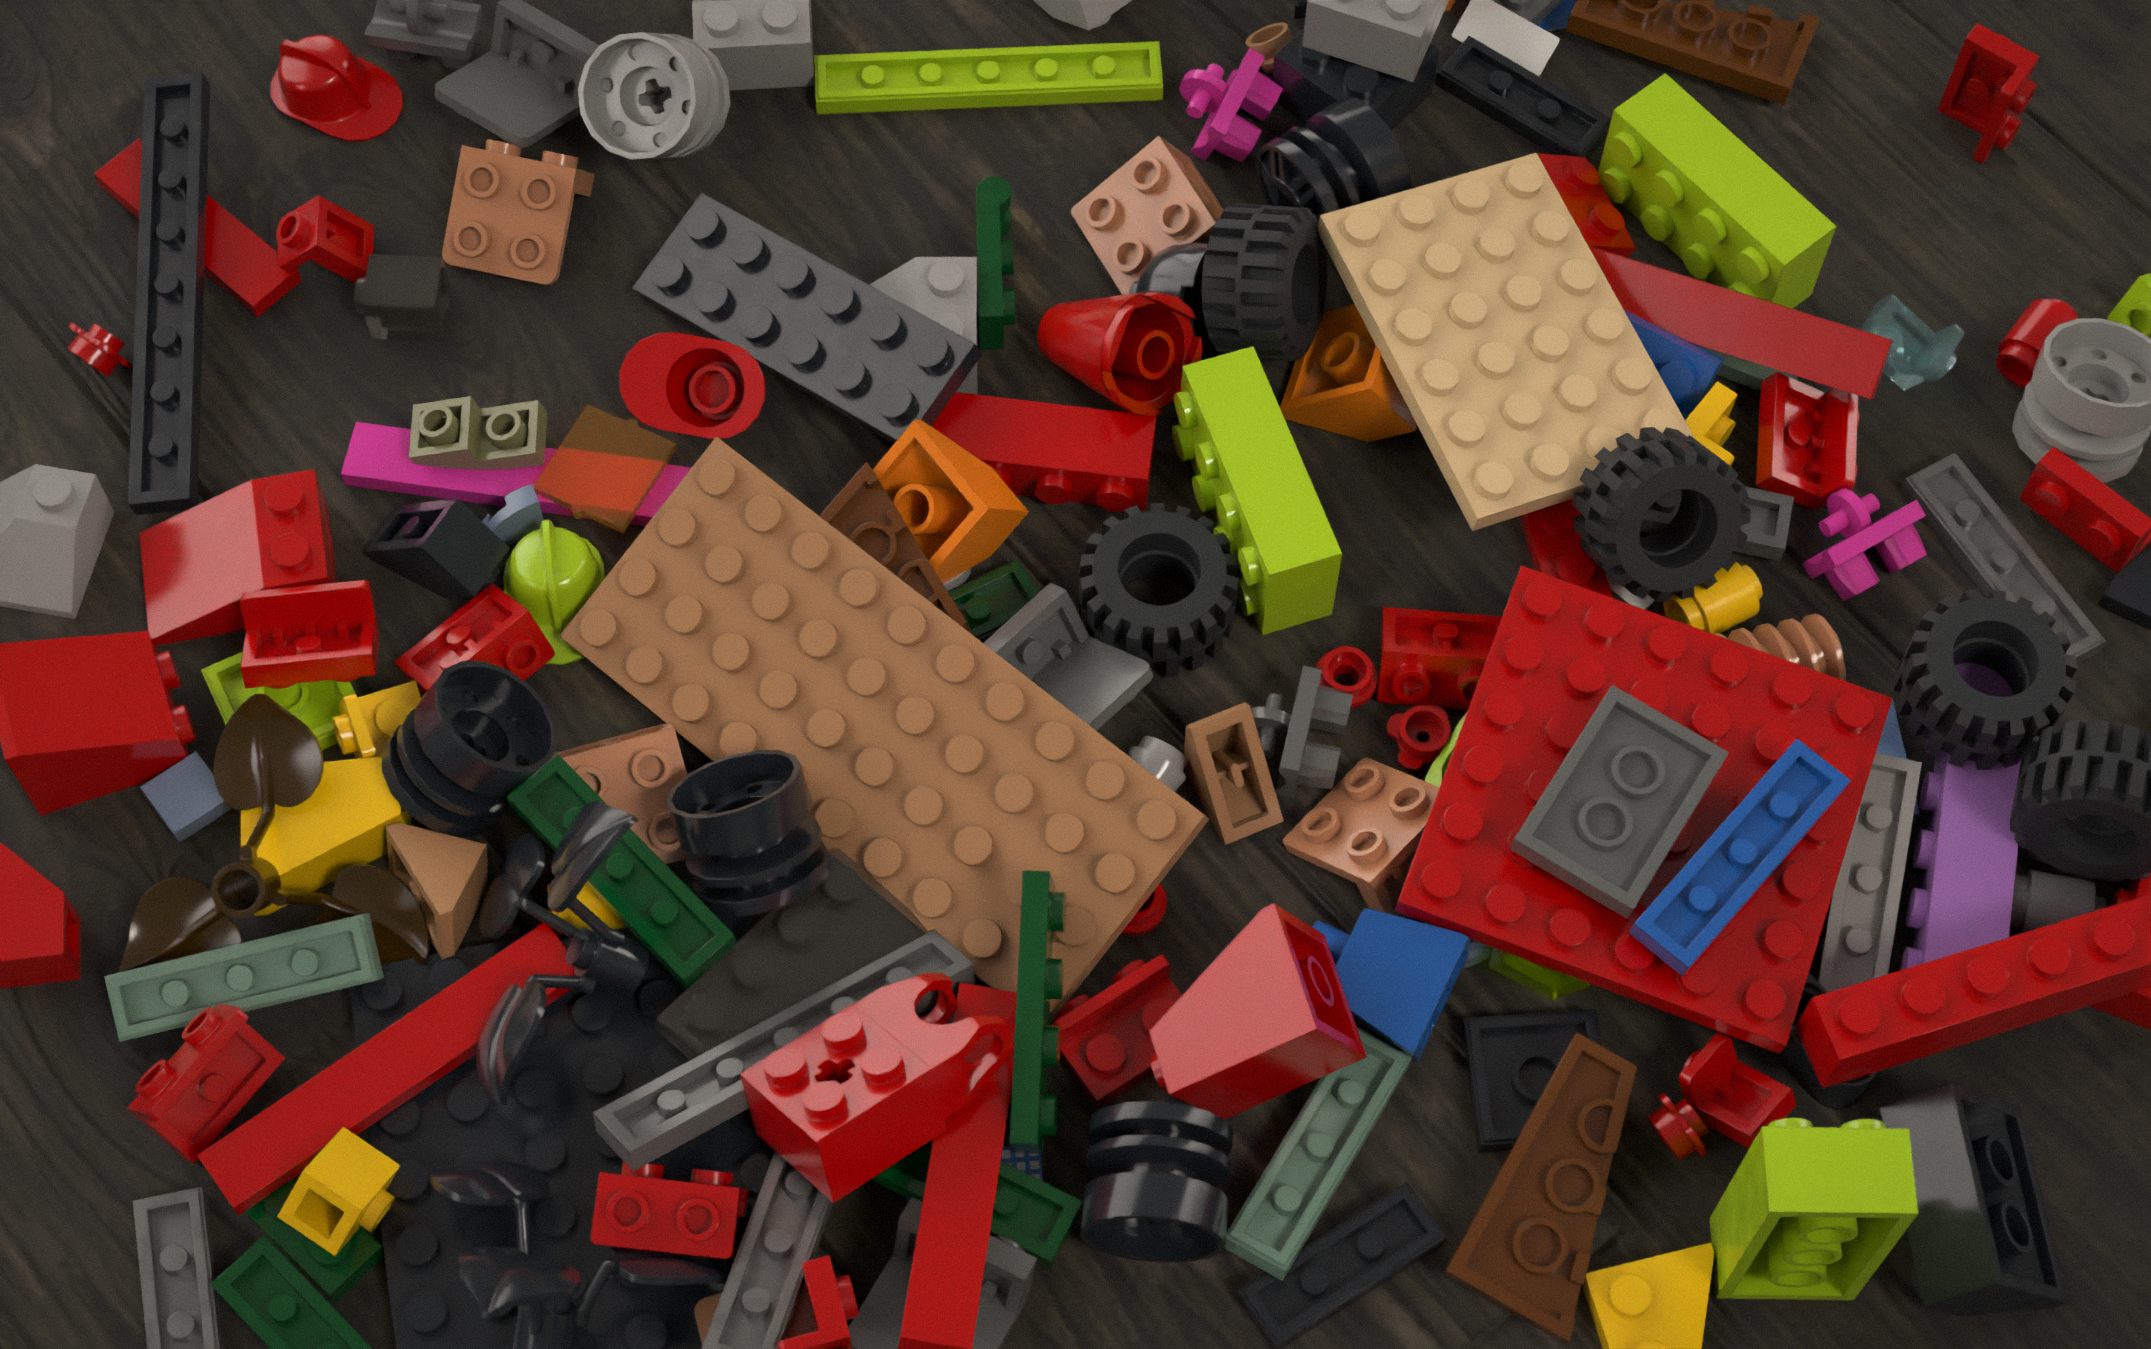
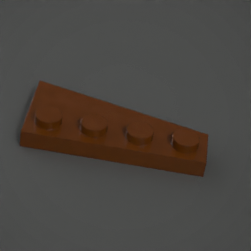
M1577 0L1570 14L1566 31L1593 42L1602 43L1643 57L1646 60L1655 61L1696 75L1702 79L1710 80L1785 106L1816 32L1820 17L1800 14L1798 22L1772 18V9L1748 5L1746 14L1714 9V0H1685L1680 3L1665 0Z
M1578 1032L1572 1036L1443 1272V1274L1564 1344L1570 1342L1581 1285L1584 1284L1591 1257L1589 1253L1598 1217L1602 1212L1607 1191L1606 1183L1613 1155L1617 1151L1637 1069L1636 1065Z

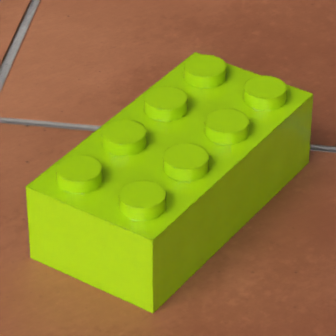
M1666 73L1614 109L1598 170L1600 184L1603 186L1609 199L1615 203H1621L1642 223L1645 231L1653 239L1662 241L1683 260L1687 270L1698 279L1792 309L1812 294L1837 227Z
M1254 346L1183 366L1181 392L1174 394V404L1179 424L1172 426V438L1180 460L1182 462L1190 460L1196 476L1192 478L1195 498L1202 512L1211 511L1217 526L1214 528L1213 535L1224 532L1231 543L1230 554H1236L1239 566L1237 600L1241 611L1245 616L1253 614L1261 635L1332 615L1342 552Z
M1801 1118L1780 1119L1771 1122L1768 1127L1762 1126L1709 1218L1711 1243L1715 1252L1713 1260L1715 1297L1722 1299L1854 1300L1918 1215L1909 1129L1886 1128L1884 1122L1874 1119L1849 1121L1844 1123L1841 1128L1813 1127L1811 1121Z

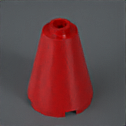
M1159 291L1059 303L1047 310L1038 328V345L1045 358L1123 410L1133 414L1155 416L1163 413L1159 410L1170 402H1174V394L1181 392L1183 366L1199 362L1202 355L1201 337L1194 336L1192 324L1189 320L1190 318L1196 319L1192 309L1177 296Z

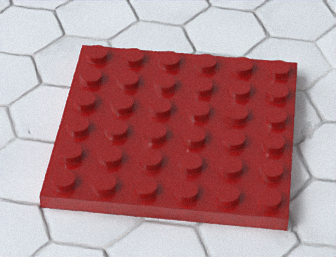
M1521 565L1394 911L1440 928L1462 933L1474 941L1780 1054L1788 1042L1893 698ZM1611 685L1729 752L1628 919L1510 850L1514 838ZM1798 739L1851 781L1843 793L1687 973L1681 976L1629 934L1637 919L1793 742Z

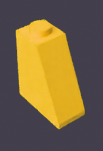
M382 756L324 762L321 782L307 801L293 807H283L275 804L274 819L257 850V857L266 859L277 869L281 881L280 889L287 892H314L335 881L343 870L351 866L366 865L387 854L386 826L395 823L411 825L412 816L394 798L382 773ZM262 805L250 810H241V847L246 845L262 814ZM272 903L270 906L254 913V916L269 915L288 904L277 906Z

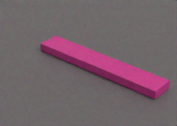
M356 422L341 476L344 485L442 499H458L464 502L500 507L506 506L504 498L510 492L533 484L541 511L544 513L646 526L690 471L691 467L545 448V464L543 466L490 470L432 467L414 464L409 459L411 429Z

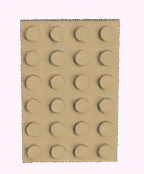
M1537 153L1320 215L1317 224L1318 234L1472 531L1574 499V493L1584 492L1587 487L1579 480L1585 468L1593 471L1600 463L1594 456L1603 447L1610 452L1618 447L1616 438L1626 433L1638 439L1641 428L1655 427L1663 434L1665 428L1668 427L1679 430L1687 437L1690 435L1694 438Z

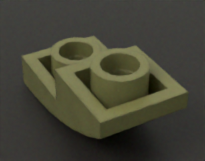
M471 396L414 404L409 459L418 465L452 469L490 470L543 466L545 464L547 411L539 400L480 409Z

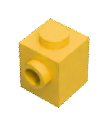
M343 1127L302 1171L277 1217L336 1256L361 1226L372 1232L383 1219L395 1200V1197L386 1190L401 1165Z

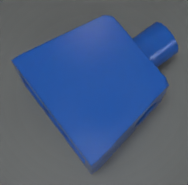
M1364 908L1351 935L1317 920L1313 928L1324 934L1327 939L1354 1020L1392 1047L1418 1062L1471 952L1470 938L1459 932Z

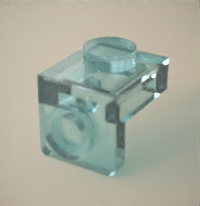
M1893 294L1876 303L1861 330L1894 340L1883 373L1902 390H1906L1926 380L1935 382L1942 378L1956 362L1957 355L1954 353V350L1965 333L1957 324L1948 326L1935 333Z

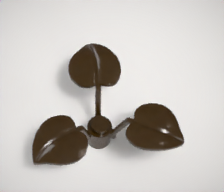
M254 694L249 697L233 713L221 734L214 757L213 771L218 792L228 806L237 810H250L262 805V814L246 845L242 846L239 850L240 860L220 869L215 875L211 887L195 878L172 877L153 885L143 895L132 916L128 942L119 972L243 943L241 930L225 915L236 918L247 917L270 906L272 903L277 906L294 904L318 905L327 908L319 916L316 925L369 913L381 965L412 958L415 959L416 963L423 962L430 950V938L425 914L410 888L392 872L371 865L351 866L338 875L331 897L323 893L287 892L280 889L281 881L277 869L266 859L257 857V850L274 819L275 804L283 807H293L307 801L321 782L324 771V757L317 737L300 719L265 694Z

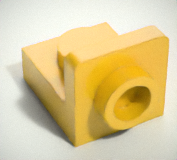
M1717 381L1685 421L1698 442L1731 466L1734 456L1722 448V445L1736 424L1735 421L1729 418L1738 394Z
M414 680L361 697H357L356 693L343 697L339 705L341 715L332 717L335 735L342 753L345 755L354 752L356 759L382 756V749L390 736L403 723L410 711L415 709L421 701L416 681Z

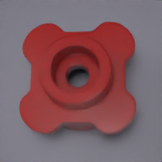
M72 322L69 324L68 328L74 331L77 336L67 350L107 377H110L119 363L127 369L132 367V363L118 354L125 344L95 323L92 324L87 332Z
M1419 705L1409 709L1405 714L1397 713L1391 716L1388 720L1386 731L1397 742L1400 751L1398 755L1399 765L1407 771L1415 772L1420 770L1423 764L1435 761L1449 740L1451 726L1447 712L1440 706ZM1425 734L1429 740L1427 742H1420L1417 736Z
M1664 1092L1660 1094L1658 1098L1662 1102L1661 1107L1647 1116L1654 1130L1679 1161L1694 1151L1701 1158L1705 1156L1707 1152L1700 1138L1709 1131L1698 1114L1685 1099L1674 1105Z

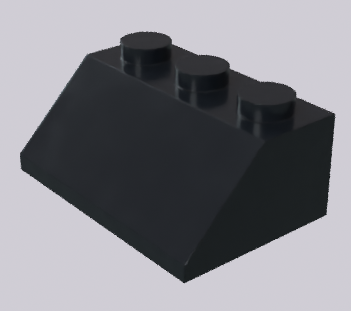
M1948 1083L1880 1108L1882 1121L1885 1123L1886 1128L1909 1129L1918 1215L1906 1231L1914 1260L1911 1267V1277L1917 1293L1923 1300L1924 1307L1957 1316L2051 1308L2068 1304L2021 1107L1953 1083Z

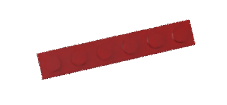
M2151 894L1812 997L1795 1028L1822 1089L2151 987Z

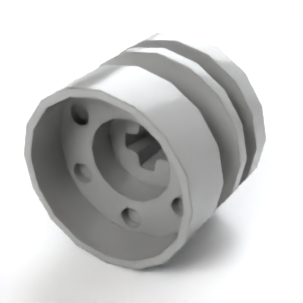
M639 32L615 36L599 45L585 63L578 86L580 114L591 136L609 152L628 159L674 158L693 155L709 146L723 129L730 107L729 82L718 58L701 42L679 34ZM667 87H669L672 98L666 99L664 105H661L659 95L667 92Z
M2101 318L2074 319L2057 325L2045 338L2033 368L2032 380L2026 385L2023 399L2019 402L2014 414L2012 431L2019 448L2037 465L2038 461L2054 446L2102 483H2107L2127 475L2138 462L2143 445L2148 440L2151 431V339L2125 324Z

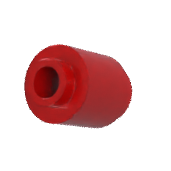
M2058 299L2033 300L1999 344V356L1996 358V366L2000 373L2010 382L2025 388L2032 380L2033 368L2045 338L2057 325L2078 319L2076 311L2069 304Z

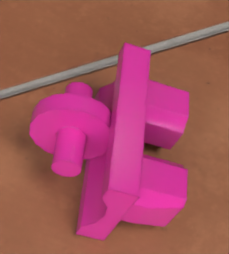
M1250 48L1238 70L1231 72L1226 83L1221 79L1224 70L1217 64H1210L1206 70L1195 69L1185 74L1179 89L1183 98L1189 103L1186 108L1187 114L1198 119L1202 117L1204 112L1210 113L1190 153L1205 161L1215 149L1242 163L1252 151L1261 134V129L1236 115L1239 107L1264 121L1283 90L1282 87L1258 71L1265 56Z
M1840 489L1828 497L1827 508L1829 516L1819 522V528L1826 537H1831L1839 532L1845 539L1803 562L1802 565L1810 579L1825 573L1830 584L1845 601L1880 582L1863 552L1870 547L1875 546L1890 574L1927 555L1921 538L1913 525L1914 522L1926 515L1918 501L1915 500L1872 523L1870 514L1880 508L1877 497L1869 493L1859 498L1849 489Z

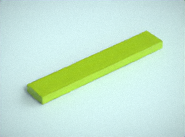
M1159 41L814 55L817 114L1163 100Z

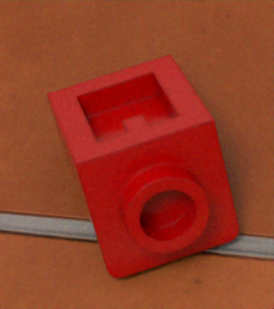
M319 195L297 209L288 212L280 219L276 232L278 241L277 267L290 272L303 263L312 260L355 284L373 274V224Z

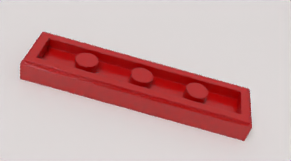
M139 138L94 173L98 185L138 219L142 140ZM207 195L204 274L258 318L302 281L299 271L295 268L287 272L277 267V251Z

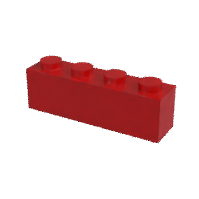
M955 392L931 426L992 467L1015 495L1035 497L1049 504H1064L1067 502L1094 504L1114 512H1122L1134 506H1138L1139 510L1146 511L1155 449L1157 416Z

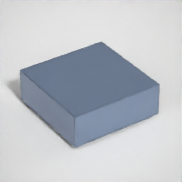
M196 751L140 787L149 803L179 843L233 809L225 803L219 794L214 775Z

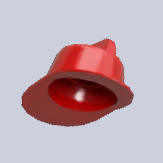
M316 34L305 36L295 42L284 40L279 48L281 59L271 81L270 93L279 111L331 137L348 142L368 141L385 134L397 123L403 109L402 91L394 77L382 68L354 55L345 43L329 35Z
M656 333L640 340L626 354L619 372L620 393L628 410L642 423L664 431L708 439H715L716 436L719 439L731 438L749 428L759 417L765 401V378L758 361L745 348L722 340L683 333Z

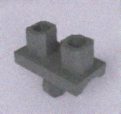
M377 0L374 17L367 26L364 36L368 46L384 48L388 58L408 61L419 53L438 56L444 67L460 69L469 63L483 18V12L479 4L453 0Z
M1303 665L1292 715L1284 711L1286 698L1279 694H1269L1265 707L1251 708L1265 758L1273 757L1276 745H1284L1276 795L1294 799L1297 784L1307 787L1333 789L1341 748L1310 742L1308 737L1310 728L1345 735L1353 695L1332 687L1320 685L1322 669Z

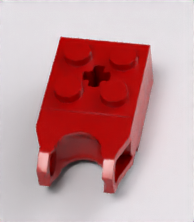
M924 973L880 987L739 1074L757 1135L833 1203L946 1131L945 1118L972 1102L989 1079L1002 1067L1014 1049L1008 1023L999 1016L967 1017L956 1023L946 1024L959 1005L952 990L953 980L944 973ZM938 990L939 998L934 1009L927 1016L919 1018L915 1013V1009L920 999L928 992ZM993 1034V1043L988 1053L981 1060L974 1063L965 1062V1057L982 1036Z

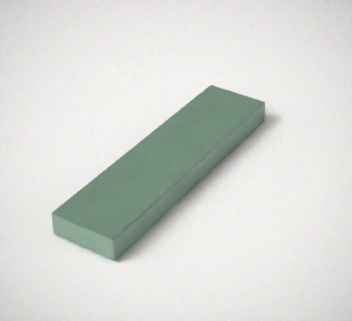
M365 913L104 976L119 1042L187 1026L202 1010L208 1007L214 1009L218 1004L239 1007L243 1012L380 980L384 978L370 915Z
M1359 1028L1357 1030L1367 1057L1321 1077L1227 1232L1226 1245L1224 1247L1226 1250L1281 1281L1284 1280L1398 1087L1412 1059L1407 1054Z

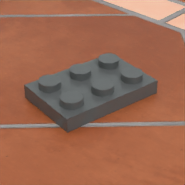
M1611 685L1514 838L1510 850L1628 919L1729 752Z

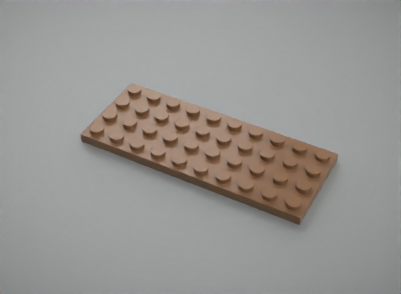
M717 436L560 635L561 638L667 724L672 723L679 734L712 761L756 750H781L795 755L801 764L813 802L809 815L814 816L820 825L823 834L821 840L826 846L829 856L925 934L935 929L974 964V974L991 988L1017 992L1023 871H1050L1055 884V892H1066L1067 910L1065 932H1053L1052 958L1063 959L1064 979L1062 999H1050L1049 1025L1209 821V818Z

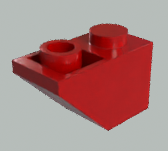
M0 842V989L81 980L80 916L63 891Z

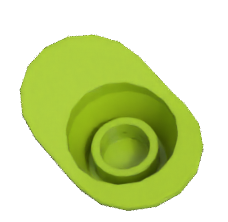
M542 520L540 529L534 530L523 537L507 559L503 576L504 592L529 610L554 649V657L546 664L564 665L585 657L561 638L560 635L605 579L604 565L599 551L587 539L567 529L555 527L551 520Z

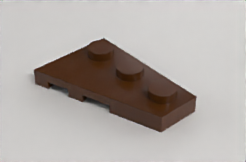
M866 462L819 516L969 632L970 627L869 463Z

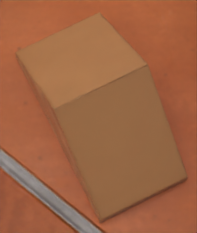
M1244 702L1186 725L1184 755L1187 757L1188 763L1185 771L1223 844L1227 845L1284 822L1249 704Z
M402 823L386 826L389 871L398 876L410 888L415 899L420 903L426 917L430 941L441 959L454 956L489 889L487 844Z

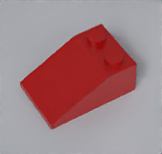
M314 469L249 480L139 533L148 632L155 646L246 630L240 607L241 595L244 592L338 583L329 507Z

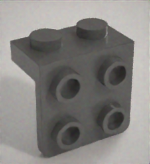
M501 0L497 2L490 51L438 81L434 96L438 101L452 108L459 115L469 118L499 136L503 141L521 148L529 147L580 115L579 82L585 63L598 48L599 44L523 0Z
M1049 583L984 642L991 650L1096 731L1124 705L1131 702L1137 693L1153 678V672L1147 661L1089 636L1066 589Z
M912 1197L901 1214L893 1255L858 1311L859 1317L854 1318L848 1327L853 1349H898L922 1201ZM989 1235L972 1349H1000L1028 1300L1037 1258L1025 1253L1020 1245L1006 1237H993Z

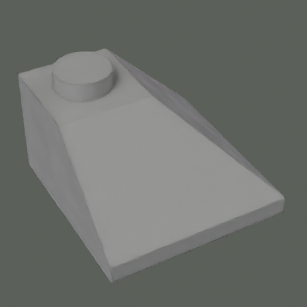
M34 464L0 482V606L72 619L76 618L114 515V510L96 474Z

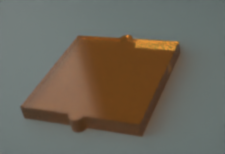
M587 404L533 487L536 495L572 510V514L576 519L586 516L624 533L677 451V446L673 441L638 427V422L634 418L625 421Z

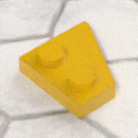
M1712 1243L1586 1273L1582 1287L1602 1348L1702 1349L1715 1253Z

